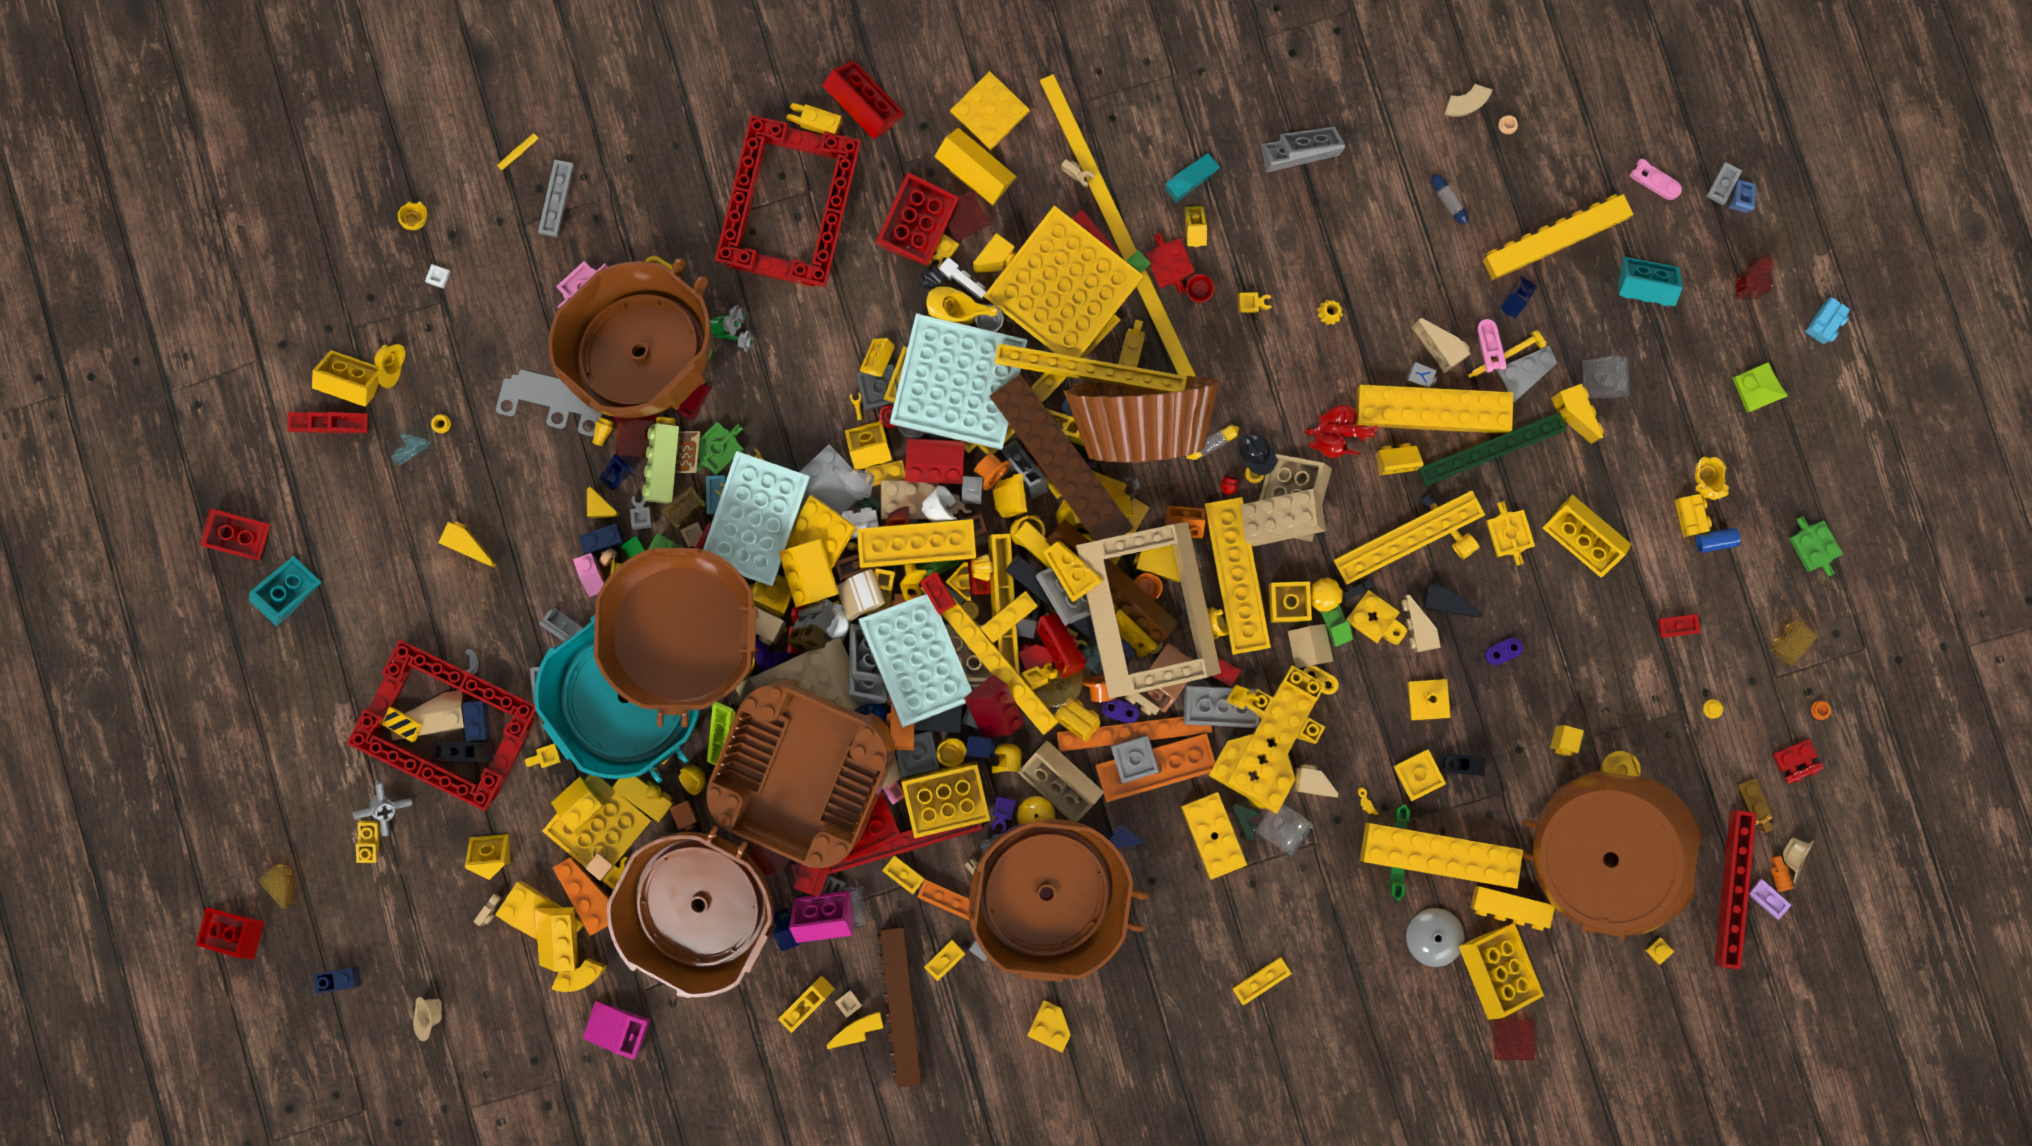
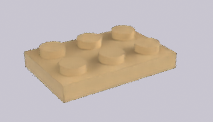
M881 481V520H928L921 511L922 502L938 487V483Z

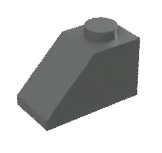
M1028 594L1038 607L1016 624L1018 636L1033 638L1041 600L1035 595Z

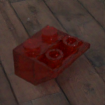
M1766 253L1755 260L1735 280V299H1759L1771 291L1773 279L1770 278V271L1772 270L1773 262L1770 259V253Z

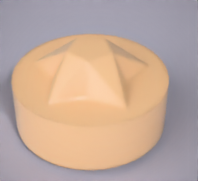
M612 548L603 551L599 563L607 567L612 559H615L617 552Z

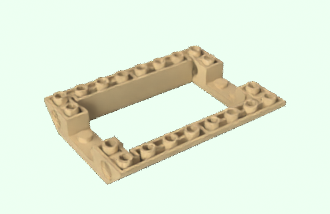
M1188 522L1076 545L1078 557L1105 580L1086 593L1109 698L1154 690L1221 673ZM1173 545L1197 658L1200 659L1188 660L1128 675L1103 559Z

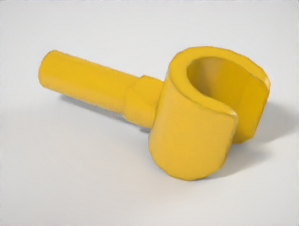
M858 393L859 399L856 401L853 400L851 394L850 399L852 404L855 405L857 420H862L860 404L862 403L861 394Z

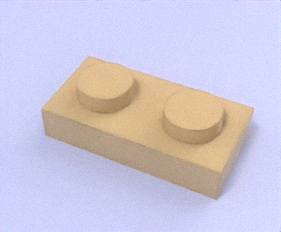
M1139 693L1126 695L1125 697L1133 705L1135 702L1141 705L1140 710L1149 716L1151 713L1156 715L1160 709Z

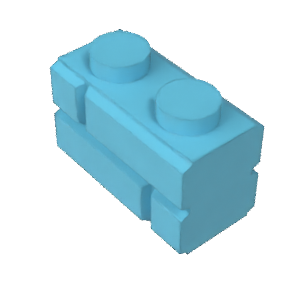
M1834 298L1825 300L1805 332L1822 344L1829 341L1832 342L1839 334L1837 331L1839 326H1843L1849 319L1847 314L1850 309L1840 304Z

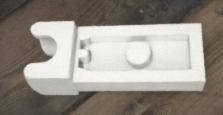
M947 258L939 268L942 275L949 281L953 278L980 301H983L986 288L979 282L974 283L966 271H959V266L950 258Z

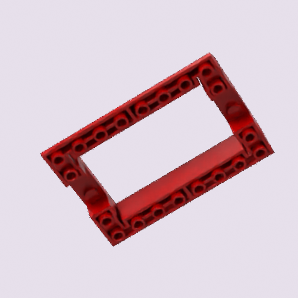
M750 115L715 261L744 272L805 286L826 287L861 140L824 132V135L789 128L788 123ZM767 144L837 159L812 265L795 259L791 262L760 255L756 250L741 249Z
M399 639L382 672L385 677L369 709L363 710L346 744L486 811L500 793L534 724L536 716L535 704ZM412 668L513 715L503 731L505 736L493 758V762H491L489 768L484 769L479 784L379 735L383 728L382 722L388 708L394 706Z

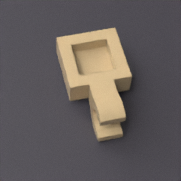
M1065 159L1061 165V170L1076 181L1078 180L1082 186L1088 187V183L1084 181V178L1090 177L1094 179L1093 173L1089 171L1081 172L1080 166L1072 160L1069 162Z

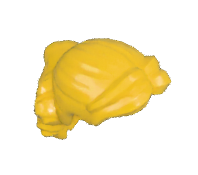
M1702 457L1695 468L1696 490L1704 498L1712 500L1727 496L1729 486L1725 484V464L1718 457Z

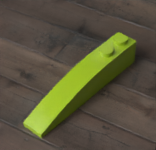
M714 701L712 707L707 762L713 765L717 763L736 715L732 708Z

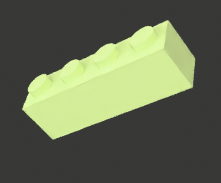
M656 423L651 425V428L648 430L650 442L649 447L646 449L648 464L644 470V476L646 477V485L643 486L642 494L645 496L644 501L665 504L672 502L679 426Z

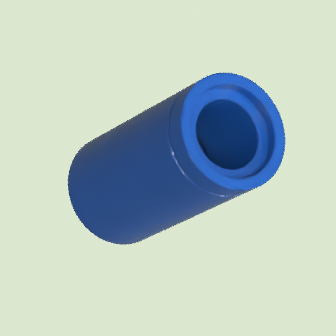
M1734 527L1697 534V549L1700 553L1740 546L1739 531Z

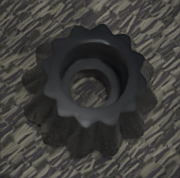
M933 265L930 270L926 268L920 276L922 280L919 286L929 290L939 286L944 276L936 265Z

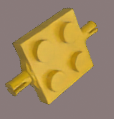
M1505 501L1497 503L1500 515L1486 521L1496 556L1513 555L1516 566L1524 564L1521 552L1535 547L1524 510L1508 512Z

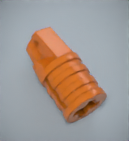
M1782 856L1771 857L1773 868H1770L1777 892L1795 888L1788 865H1784Z

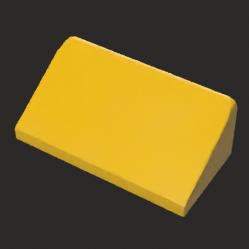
M888 338L873 339L860 371L882 377L895 348L894 344Z

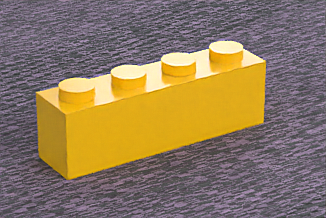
M1475 886L1470 906L1471 909L1475 910V914L1487 916V913L1494 914V919L1502 921L1510 918L1513 919L1514 924L1522 926L1525 925V922L1530 923L1532 928L1542 931L1544 927L1550 929L1555 909L1551 904Z

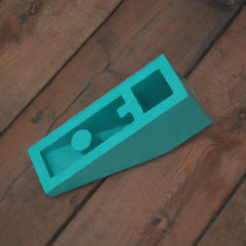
M1206 154L1168 181L1165 185V191L1177 204L1219 170L1220 167L1209 154Z

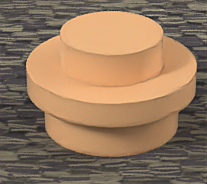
M1506 115L1500 119L1498 126L1502 133L1512 134L1516 131L1518 122L1515 117Z

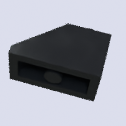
M1441 753L1440 772L1485 776L1486 757Z

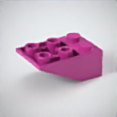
M595 1001L583 1039L616 1054L636 1059L641 1050L651 1019Z

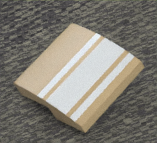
M873 569L859 573L837 585L839 597L848 620H854L865 611L872 612L885 603Z

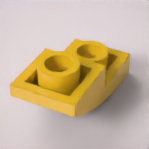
M359 821L356 863H376L379 849V821Z

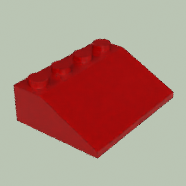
M908 172L904 176L874 244L889 252L928 266L959 197Z

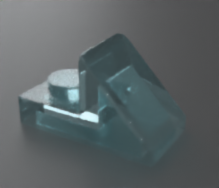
M399 433L406 447L402 446L394 451L395 454L390 457L394 463L401 465L432 444L426 439Z

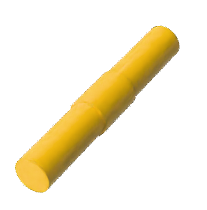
M533 133L497 166L504 170L539 138Z

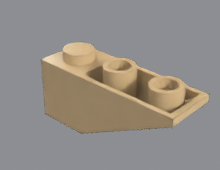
M1410 595L1403 596L1404 600L1401 603L1403 611L1407 613L1408 619H1405L1407 630L1411 632L1412 638H1409L1411 649H1414L1416 653L1441 648L1437 628Z

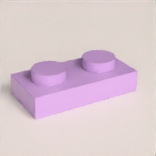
M1758 879L1749 890L1748 895L1778 920L1791 906L1789 902L1762 879Z

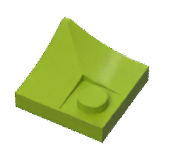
M1769 362L1732 378L1747 413L1787 397V393L1775 377Z

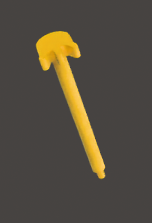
M1536 329L1531 332L1532 337L1504 352V358H1509L1533 343H1536L1540 350L1546 346V341ZM1497 357L1494 358V359H1492L1491 361H1492V362L1498 361V360H1497ZM1484 364L1473 370L1468 377H1476L1485 371Z

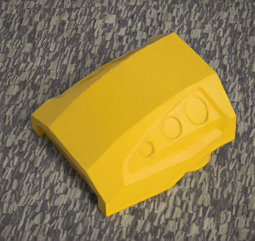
M1023 473L999 480L993 489L995 510L1003 518H1010L1027 512Z

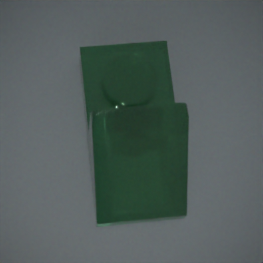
M1235 803L1232 804L1231 807L1246 841L1254 839V833L1257 832L1253 823H1249L1248 820L1261 813Z

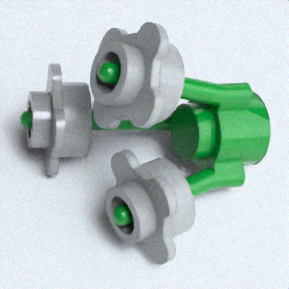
M739 305L730 309V315L710 319L712 334H716L717 338L738 341V346L744 348L745 352L749 350V347H752L754 337L750 334L749 330L746 333L741 332L739 337L733 336L741 328V324L744 323L745 312Z

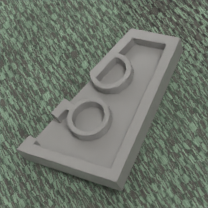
M1547 346L1507 364L1504 370L1496 369L1506 392H1513L1514 403L1556 365L1557 361L1550 346Z

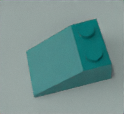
M292 556L250 591L249 601L277 627L321 584V581L298 559Z

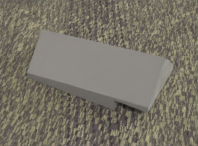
M1335 126L1280 134V141L1261 144L1266 173L1339 156L1345 149V143Z
M851 624L849 697L859 708L885 703L887 701V691L861 626Z

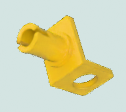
M904 564L906 576L901 581L900 586L905 602L914 599L908 595L907 590L909 589L914 590L917 597L922 596L919 583L927 574V570H917L915 564Z

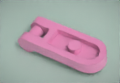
M1639 159L1636 169L1630 173L1632 179L1667 200H1674L1681 194L1682 187L1678 181L1651 166L1644 159ZM1643 170L1648 173L1646 177L1642 175Z
M1490 319L1482 320L1478 325L1477 334L1484 359L1485 371L1488 373L1493 372L1494 369L1504 370L1506 369V362L1496 323ZM1497 356L1498 361L1492 362L1491 357Z

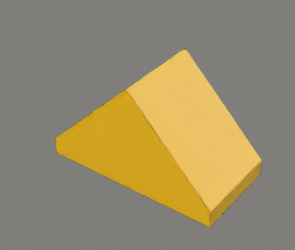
M588 487L587 516L589 518H618L620 516L593 488Z

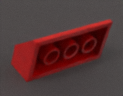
M854 60L833 69L822 85L873 139L885 134L905 115L902 109Z

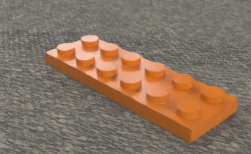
M1207 733L1153 748L1159 773L1126 783L1121 782L1115 760L1095 765L1102 791H1104L1105 801L1110 802L1210 773L1215 760Z

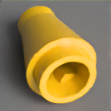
M599 417L595 423L592 443L603 446L614 428V422Z

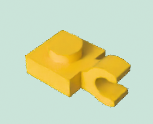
M556 744L536 749V756L525 759L527 767L540 763L541 768H545L561 762Z

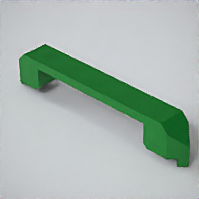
M1405 804L1395 809L1394 828L1407 830L1410 810ZM1391 867L1390 894L1399 901L1405 895L1404 869Z

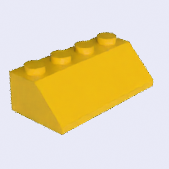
M1573 494L1543 526L1546 532L1601 578L1627 554L1632 545Z

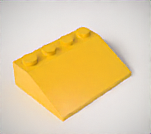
M977 761L907 776L901 779L914 838L990 821Z
M1514 923L1458 946L1488 1020L1504 1018L1544 996Z

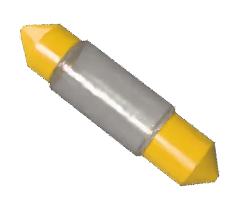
M1230 425L1221 431L1215 432L1207 437L1205 448L1201 452L1186 455V458L1197 460L1200 457L1206 456L1227 444L1228 441L1236 438L1240 428Z

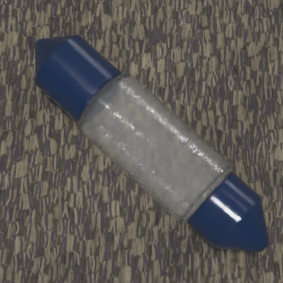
M1432 174L1430 183L1451 216L1457 222L1467 224L1468 213L1453 189L1447 184L1442 175Z

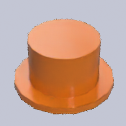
M993 453L985 456L974 469V473L978 477H982L984 482L982 489L988 490L998 483L1009 470L1011 462L1007 460L1002 463Z
M1104 673L1090 675L1083 679V685L1090 689L1091 701L1105 702L1117 698H1109Z

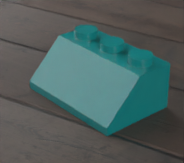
M1623 257L1618 281L1619 296L1627 299H1640L1644 302L1660 303L1664 306H1676L1683 288L1679 267Z

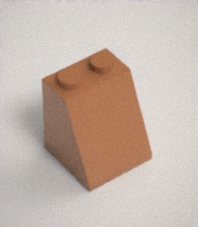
M1167 643L1148 670L1194 659L1181 653L1176 646ZM1187 682L1140 692L1139 694L1165 713L1179 696Z

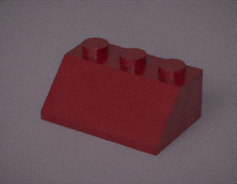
M994 674L964 698L984 738L1011 735L1025 723L1008 685Z

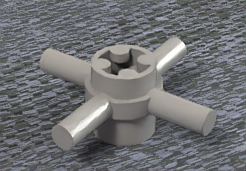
M377 781L375 783L377 795L371 798L369 802L370 808L352 812V816L355 820L372 815L380 821L382 836H388V820L394 816L395 809L411 806L412 800L408 798L392 802L384 794L383 781Z

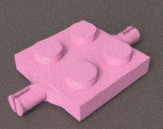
M583 261L556 286L565 298L557 308L559 309L596 272L608 266L604 263L596 271Z

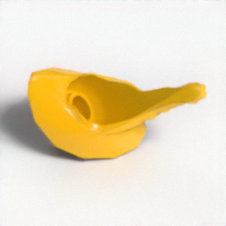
M935 287L929 292L927 297L928 312L933 318L968 326L974 322L976 316L989 315L992 317L998 315V309L995 306L989 307L975 303L970 296L951 287Z

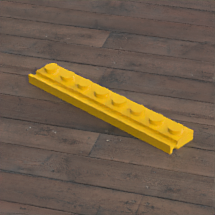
M1470 491L1333 561L1345 584L1348 585L1485 516V513L1474 492Z

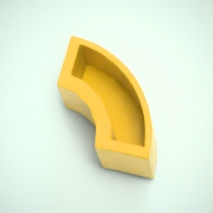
M588 958L575 971L558 972L551 989L560 992L580 990L595 982L603 974L607 965Z

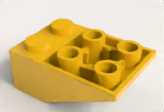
M1582 384L1563 390L1553 396L1551 399L1557 413L1560 412L1562 419L1592 444L1603 438L1602 434L1604 431L1602 425L1596 420V410L1593 405H1590L1588 400L1589 393L1585 387L1583 388Z

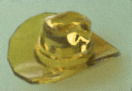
M1056 666L1052 667V670H1051V671L1057 669V667H1056ZM1058 671L1056 678L1048 679L1047 684L1033 689V691L1047 708L1065 706L1073 702L1080 694L1083 686V674L1079 671L1063 679Z

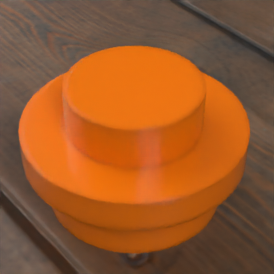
M1816 701L1811 706V714L1818 720L1828 718L1831 713L1830 705L1825 701Z

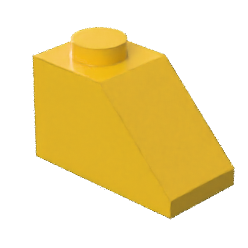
M1184 207L1187 246L1199 247L1207 245V223L1204 207Z

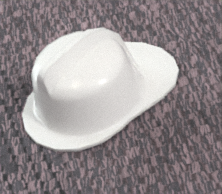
M834 604L831 612L836 616L832 620L830 627L827 628L823 638L827 642L838 637L843 641L851 625V620L846 618L843 606Z

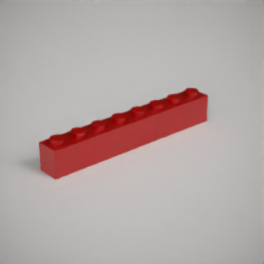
M1730 810L1714 961V965L1741 970L1756 813L1737 810Z

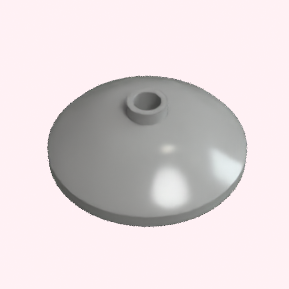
M1428 908L1417 913L1411 919L1406 931V943L1410 953L1419 962L1432 967L1445 966L1453 962L1461 953L1458 946L1464 944L1465 941L1464 930L1457 917L1451 912L1440 908ZM1436 935L1441 936V940L1439 942L1435 941Z

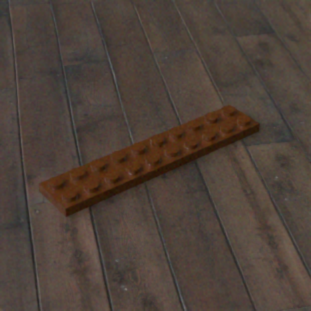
M1021 374L989 396L1094 541L1125 535L1133 529L1126 516Z

